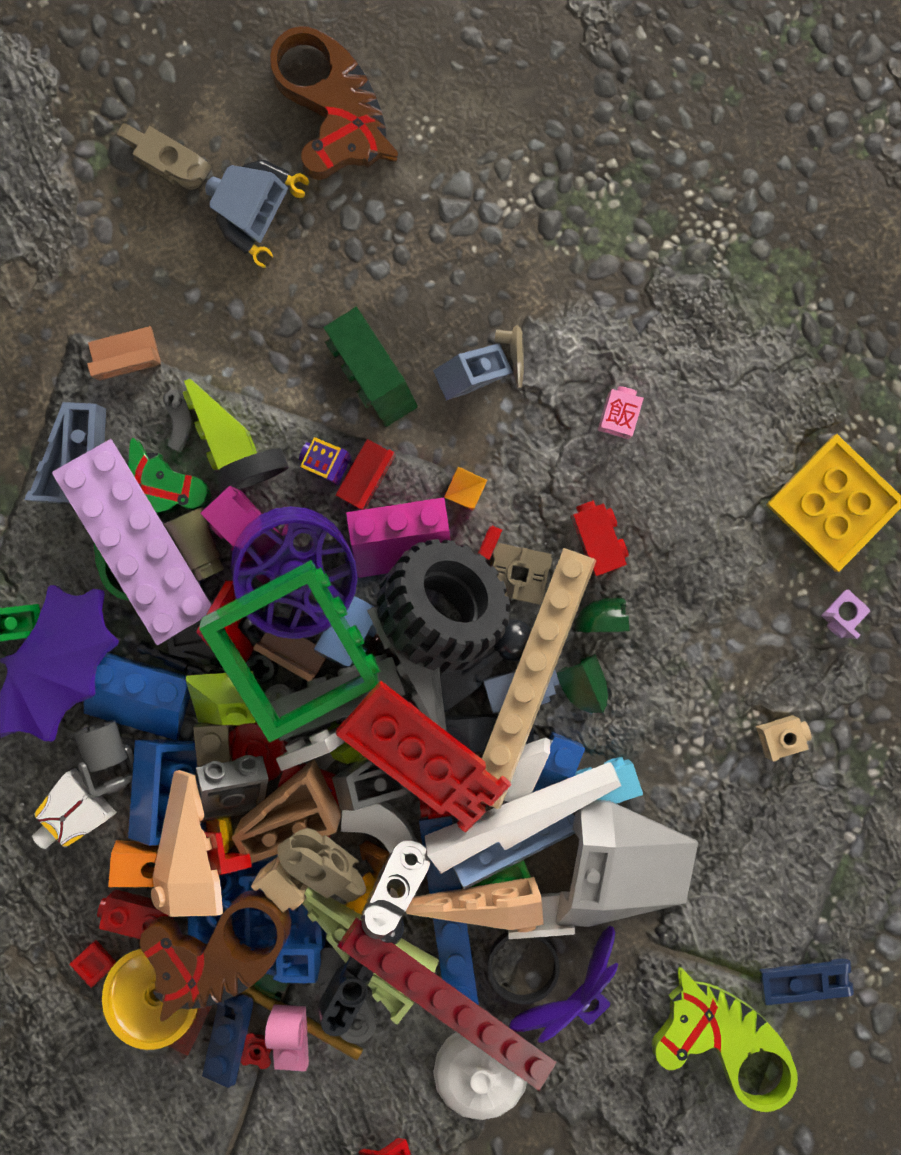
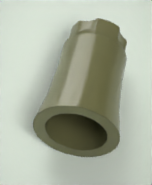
M204 507L163 524L197 581L224 570L219 559L221 555L212 537L208 522L200 514Z

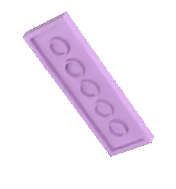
M112 439L52 472L156 645L166 641L206 616L212 604Z

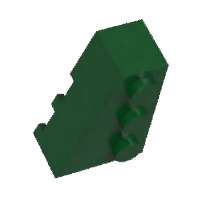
M357 306L323 327L329 336V339L325 341L328 349L334 358L342 357L345 362L340 366L350 383L355 380L360 386V389L356 391L366 408L372 405L385 427L418 408L405 379Z

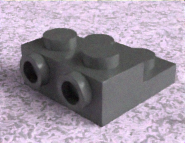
M245 755L235 761L224 763L212 761L202 767H196L195 777L204 811V819L201 822L247 814L265 799L268 775L262 756Z

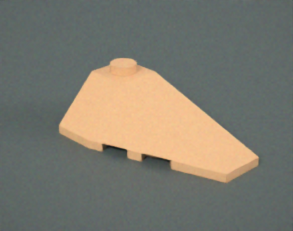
M181 770L174 771L153 873L154 888L151 890V899L156 909L170 917L223 914L220 879L217 869L212 871L210 869L207 850H211L212 845L210 838H206L200 826V822L204 819V811L196 777Z
M535 877L470 887L465 890L457 889L415 896L406 910V914L506 930L517 929L518 932H530L535 930L536 926L544 925L541 894Z

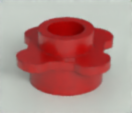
M248 1033L241 1057V1064L245 1066L253 1064L258 1065L260 1069H267L271 1064L269 1056L272 1049L266 1047L264 1035ZM254 1049H259L260 1053L256 1054Z

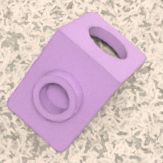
M844 590L821 616L829 623L827 625L828 629L839 638L858 639L860 634L854 628L870 612V609L850 590ZM844 602H851L856 607V615L852 620L846 621L839 615V607Z

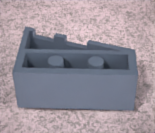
M62 403L48 438V447L42 461H39L36 469L38 471L31 490H28L24 500L70 504L52 472L105 442L106 408L90 403Z

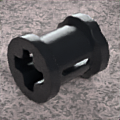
M262 654L254 655L246 662L250 671H253L258 684L266 683L277 675L278 663ZM261 660H263L264 666L269 667V671L264 673L262 677L260 676V671L255 670V665L261 663Z

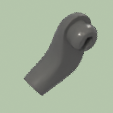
M169 390L163 396L165 407L173 423L167 447L182 453L194 431L195 422L183 393L179 390Z

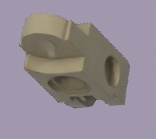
M122 123L116 133V136L121 141L134 149L133 160L173 185L176 182L186 189H197L205 181L212 169V166L198 154L151 126L143 134L130 125Z
M306 828L299 830L279 844L277 849L278 858L284 869L291 876L325 898L336 894L349 903L365 894L366 886L364 880L358 873V870L352 867L359 861L326 835L321 836L315 830Z

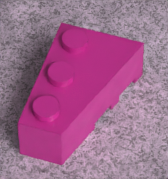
M229 486L200 514L210 523V528L221 539L225 538L233 546L231 548L233 551L236 541L245 527L262 513L241 490ZM263 533L253 541L252 545L262 556L272 549L277 542ZM247 550L242 559L243 563L254 560ZM266 575L256 576L263 585L269 583L270 578Z

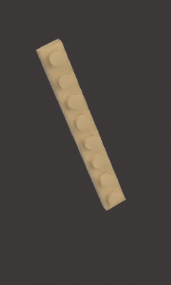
M563 548L482 757L486 762L485 770L497 779L504 776L511 782L596 563L595 559ZM507 791L492 805V807L496 809H501Z

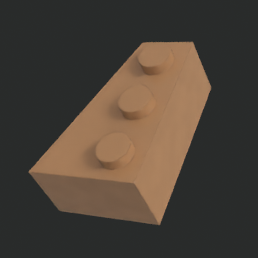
M315 759L311 760L241 818L232 839L240 853L250 854L251 863L278 854L279 844L299 830L313 829L321 836H329L336 833L342 813Z

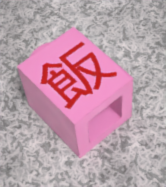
M619 386L617 390L612 389L608 393L598 431L625 439L631 438L644 398L636 396L637 391L627 387Z

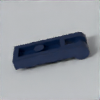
M834 959L831 962L759 969L762 1000L765 1005L841 998L854 995L853 983L849 982L848 973L852 971L851 962L848 959ZM835 975L836 982L829 984L828 976Z
M236 995L216 1004L217 1011L202 1076L227 1088L236 1084L254 1001L251 997Z

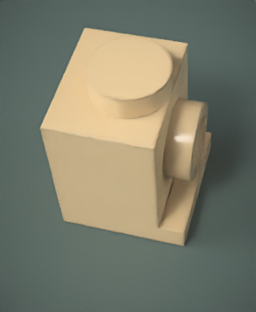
M792 715L756 726L764 755L771 761H777L779 758L809 749L807 741L812 740L809 726L805 721L801 722L800 718ZM787 733H792L793 741L785 744L784 736Z
M278 857L260 869L251 885L254 891L261 888L265 896L272 900L282 912L288 908L295 910L306 899L305 891L308 887L291 876L281 865Z

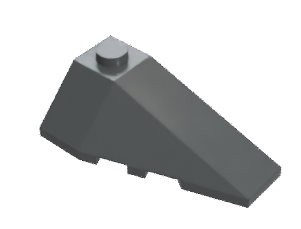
M380 606L368 609L367 612L386 649L389 648L393 655L400 660L396 667L400 676L404 678L410 687H415L416 690L412 691L411 695L418 709L447 731L439 667L434 671L423 668L424 664L421 662L415 664L408 660V655L404 651L399 652L393 646L395 643L391 637L387 638L383 631L385 624L379 621L377 609Z

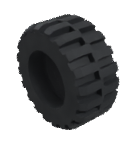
M439 539L427 540L425 543L419 542L408 551H405L382 580L376 601L377 605L380 606L377 609L379 621L384 622L383 631L387 638L391 637L395 642L393 646L399 652L404 651L408 655L407 659L413 663L421 662L424 664L423 668L434 671L439 667L441 672H453L455 669L461 671L469 668L472 664H476L501 639L510 620V613L508 612L510 610L509 597L505 596L507 588L504 581H499L497 577L499 575L498 571L494 566L490 567L485 562L487 559L480 553L478 555L471 552L472 548L464 544L457 546L455 541L443 540L440 543ZM425 589L434 590L446 596L458 609L462 622L453 621L440 614L428 600Z

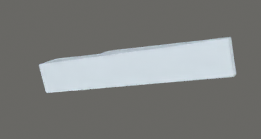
M608 762L503 804L501 809L493 808L488 810L467 832H463L455 823L425 835L427 856L437 869L443 873L497 842L501 844L504 850H507L620 787L621 783L611 762Z

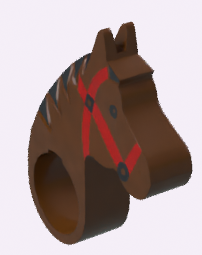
M294 27L282 33L273 44L270 55L272 75L276 87L289 100L326 118L320 128V137L308 142L301 152L302 168L310 178L322 180L347 165H365L369 168L379 158L396 162L398 152L386 139L385 122L376 95L363 70L350 53L332 37L311 27ZM300 45L312 46L321 51L327 58L330 65V74L326 80L322 79L314 85L297 86L283 77L279 70L280 61L283 55L293 47Z
M251 890L242 893L232 901L222 914L208 944L191 935H183L177 922L170 917L161 916L155 919L141 934L140 948L156 973V989L153 993L163 1002L160 1021L167 1020L179 1009L203 1008L232 998L261 979L274 964L290 934L291 918L288 909L282 912L272 900L265 896L262 890ZM242 908H256L268 914L277 929L276 943L266 948H255L254 950H251L252 947L244 943L241 945L233 930V913Z

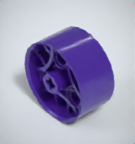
M301 507L275 508L259 515L250 522L236 541L231 560L235 597L238 599L259 588L251 583L252 579L257 575H266L270 578V582L312 560L316 569L322 568L324 574H327L331 586L327 588L333 598L339 596L346 610H348L356 592L358 579L356 562L341 532L334 523L322 514ZM285 524L282 534L273 529ZM265 533L277 543L272 549L261 556L252 543L256 538ZM300 533H307L311 536L310 542L303 547L294 545V538ZM327 533L337 540V542L323 544ZM247 550L254 560L241 563ZM344 552L345 564L324 571L322 555ZM344 577L340 587L333 582ZM307 584L266 605L265 612L258 609L247 615V618L261 630L281 638L299 639L312 637L332 626L319 603L308 598L311 590ZM274 602L293 605L289 618L273 615ZM302 610L308 614L307 616L300 617Z

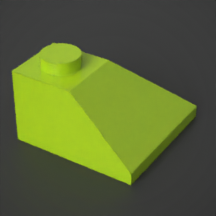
M226 673L186 676L187 687L198 722L216 725L257 723Z

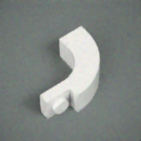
M385 801L355 811L342 810L341 832L370 834L378 838L386 846L389 853L393 851L397 844L405 840L416 841L413 830L407 820L397 809ZM413 855L405 856V862L408 865H415L416 859ZM391 888L390 896L399 898L398 893Z

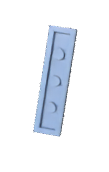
M573 813L507 850H504L501 844L497 842L454 866L453 869L463 889L465 890L575 834L573 831L575 818Z

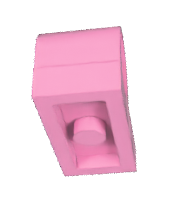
M273 1006L266 1025L265 1044L267 1048L273 1049L274 1070H307L309 1056L306 1006Z

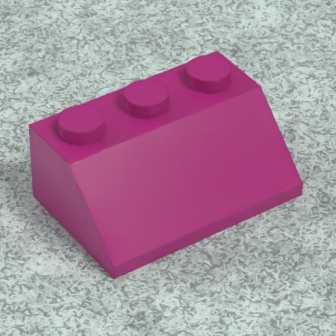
M444 497L346 512L358 578L387 574L404 552L419 542L425 543L427 540L439 539L440 543L443 540L451 541Z

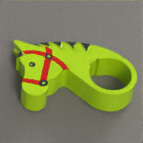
M678 967L679 986L668 994L671 998L669 1017L652 1039V1051L659 1064L667 1070H676L684 1065L689 1054H701L709 1049L716 1048L727 1081L744 1105L760 1112H771L785 1106L796 1091L798 1076L790 1051L782 1038L747 1003L717 986L694 981L683 968ZM760 1048H762L763 1051L773 1052L780 1056L783 1064V1074L775 1089L763 1095H753L740 1088L738 1074L742 1063L748 1057V1053L759 1052Z

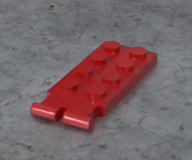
M382 681L373 688L336 731V735L438 813L442 815L447 811L459 820L457 825L463 832H467L486 813L485 807L480 804L481 801L492 806L511 786V782L506 777L501 776L497 779L486 771V762Z

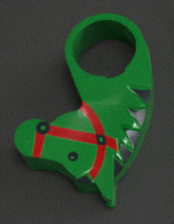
M135 438L130 440L129 459L126 461V464L158 517L162 514L174 512L180 506L192 510L208 506L211 499V490L205 481L194 476L174 472L163 461V455L147 453L139 440ZM94 543L95 563L103 585L117 598L130 601Z

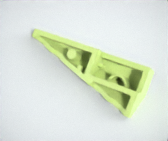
M307 887L305 891L306 899L302 903L308 910L307 916L312 922L317 921L327 934L326 939L346 963L350 955L338 948L337 945L355 918L360 919L361 915L333 898H325L310 887ZM401 938L396 946L435 973L439 960ZM375 973L373 974L368 984L372 990V996L377 1002L381 1001L391 1013L390 1019L398 1025L412 1007L414 1001Z

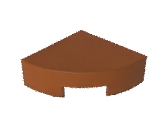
M367 840L359 845L363 861L368 860L370 866L375 871L371 875L377 879L390 853Z

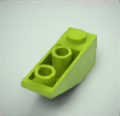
M187 379L184 381L187 390L183 391V395L189 409H195L199 420L195 422V427L201 440L207 439L211 451L206 452L213 470L220 469L234 461L258 453L250 432L193 380Z

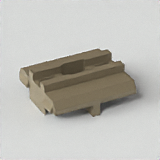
M497 543L493 554V566L497 571L505 572V574L499 573L497 576L499 581H504L507 588L505 596L541 605L545 596V586L552 563V554ZM513 566L528 569L525 582L510 579Z

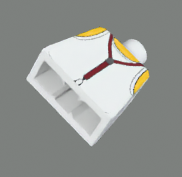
M74 768L61 777L34 813L43 826L32 835V838L43 849H47L55 840L66 848L106 822L117 812L101 795L92 796L87 793L80 772Z

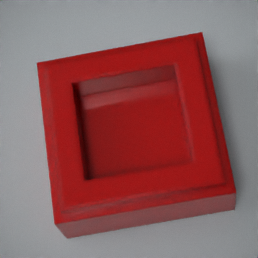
M492 525L485 535L478 554L480 553L488 561L502 533V529Z
M95 940L69 965L92 988L111 970L116 961Z

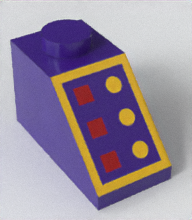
M315 437L312 443H305L299 455V460L302 461L300 466L302 469L339 486L352 459L348 451Z

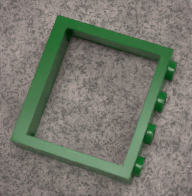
M312 560L202 617L199 627L203 637L269 743L372 690L378 684L377 673L381 672L373 654L366 655L361 645L364 644V639L357 626L350 627L344 616L348 615V612L339 596L333 598L327 588L331 586L327 574H324L322 568L316 569ZM307 584L356 666L360 676L279 717L224 627Z

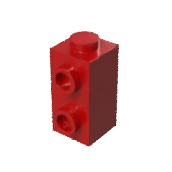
M594 500L577 506L576 510L578 513L570 517L585 556L596 560L592 576H598L627 565L625 558L629 557V553L622 538L618 540L614 527L618 525L613 510L611 508L606 509L604 503L596 506Z
M116 889L107 898H102L97 912V917L101 918L99 929L137 939L141 938V934L155 919L161 916L170 917L156 909L151 898Z

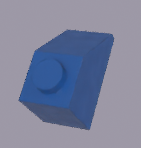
M551 732L549 737L551 740L550 754L533 792L575 776L585 747L579 742Z

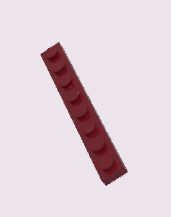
M357 917L338 943V948L540 1091L557 1063L392 942L385 943L380 939L369 937L362 928V920Z

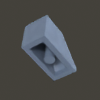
M500 343L458 354L433 370L446 400L468 394L513 373Z

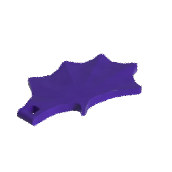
M50 585L48 587L45 602L35 627L16 653L0 659V663L5 664L8 669L0 692V739L21 731L30 733L43 741L52 742L56 738L59 723L65 712L76 703L95 696L97 666L106 653L119 643V640L109 632L104 623L102 607L105 593L103 590L92 589L84 595L74 596L67 594L59 586Z

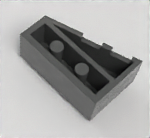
M364 756L332 777L340 810L355 811L412 793Z

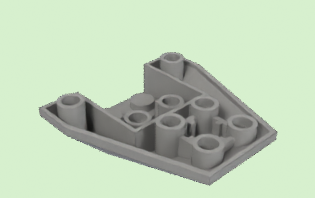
M595 800L575 812L573 831L580 840L570 892L561 891L555 921L557 925L590 927L686 903L698 847L697 840L611 801Z

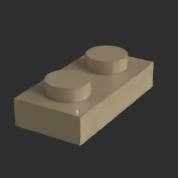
M208 723L195 724L193 728L197 767H202L212 761H219L221 763L232 761L229 726Z

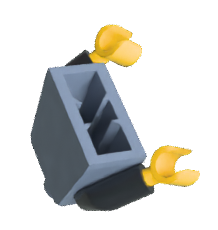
M266 160L246 163L242 167L231 165L225 171L222 179L211 177L205 186L206 194L212 197L210 208L217 213L216 223L224 238L243 253L247 254L249 252L253 255L254 262L261 268H266V266L257 260L258 254L260 252H267L272 258L273 255L267 247H257L254 243L255 241L261 243L288 190L286 185L290 186L289 189L293 196L302 198L305 196V192L297 189L294 184L296 182H301L304 185L309 184V180L304 174L298 173L290 176L288 175L289 171Z

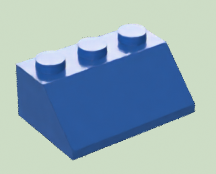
M107 652L97 666L95 696L84 700V714L104 720H115L116 723L178 740L191 697L186 683L187 675Z
M169 739L135 740L129 839L149 846L159 845L174 771L181 770L193 775L196 774L195 741ZM207 821L200 823L201 829L206 832Z

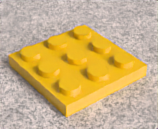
M835 434L766 505L835 572H840L901 509V495L838 434Z

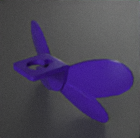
M608 926L600 935L592 953L584 983L567 1000L542 1004L521 1012L511 1020L510 1029L514 1032H525L546 1027L538 1038V1042L542 1043L554 1037L577 1015L587 1025H591L610 1007V1002L601 992L611 981L618 968V963H614L606 968L615 939L614 927ZM596 998L598 1000L597 1007L591 1012H584L589 1007L591 1001Z

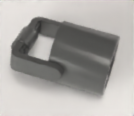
M115 720L96 723L74 733L83 762L78 764L89 795H110L126 788V784L132 782L134 756L129 744L123 745ZM126 759L131 774L107 781L102 786L94 789L89 772L114 766Z

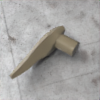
M518 325L513 327V331L496 330L495 343L510 344V357L513 362L517 388H522L524 374L522 330Z

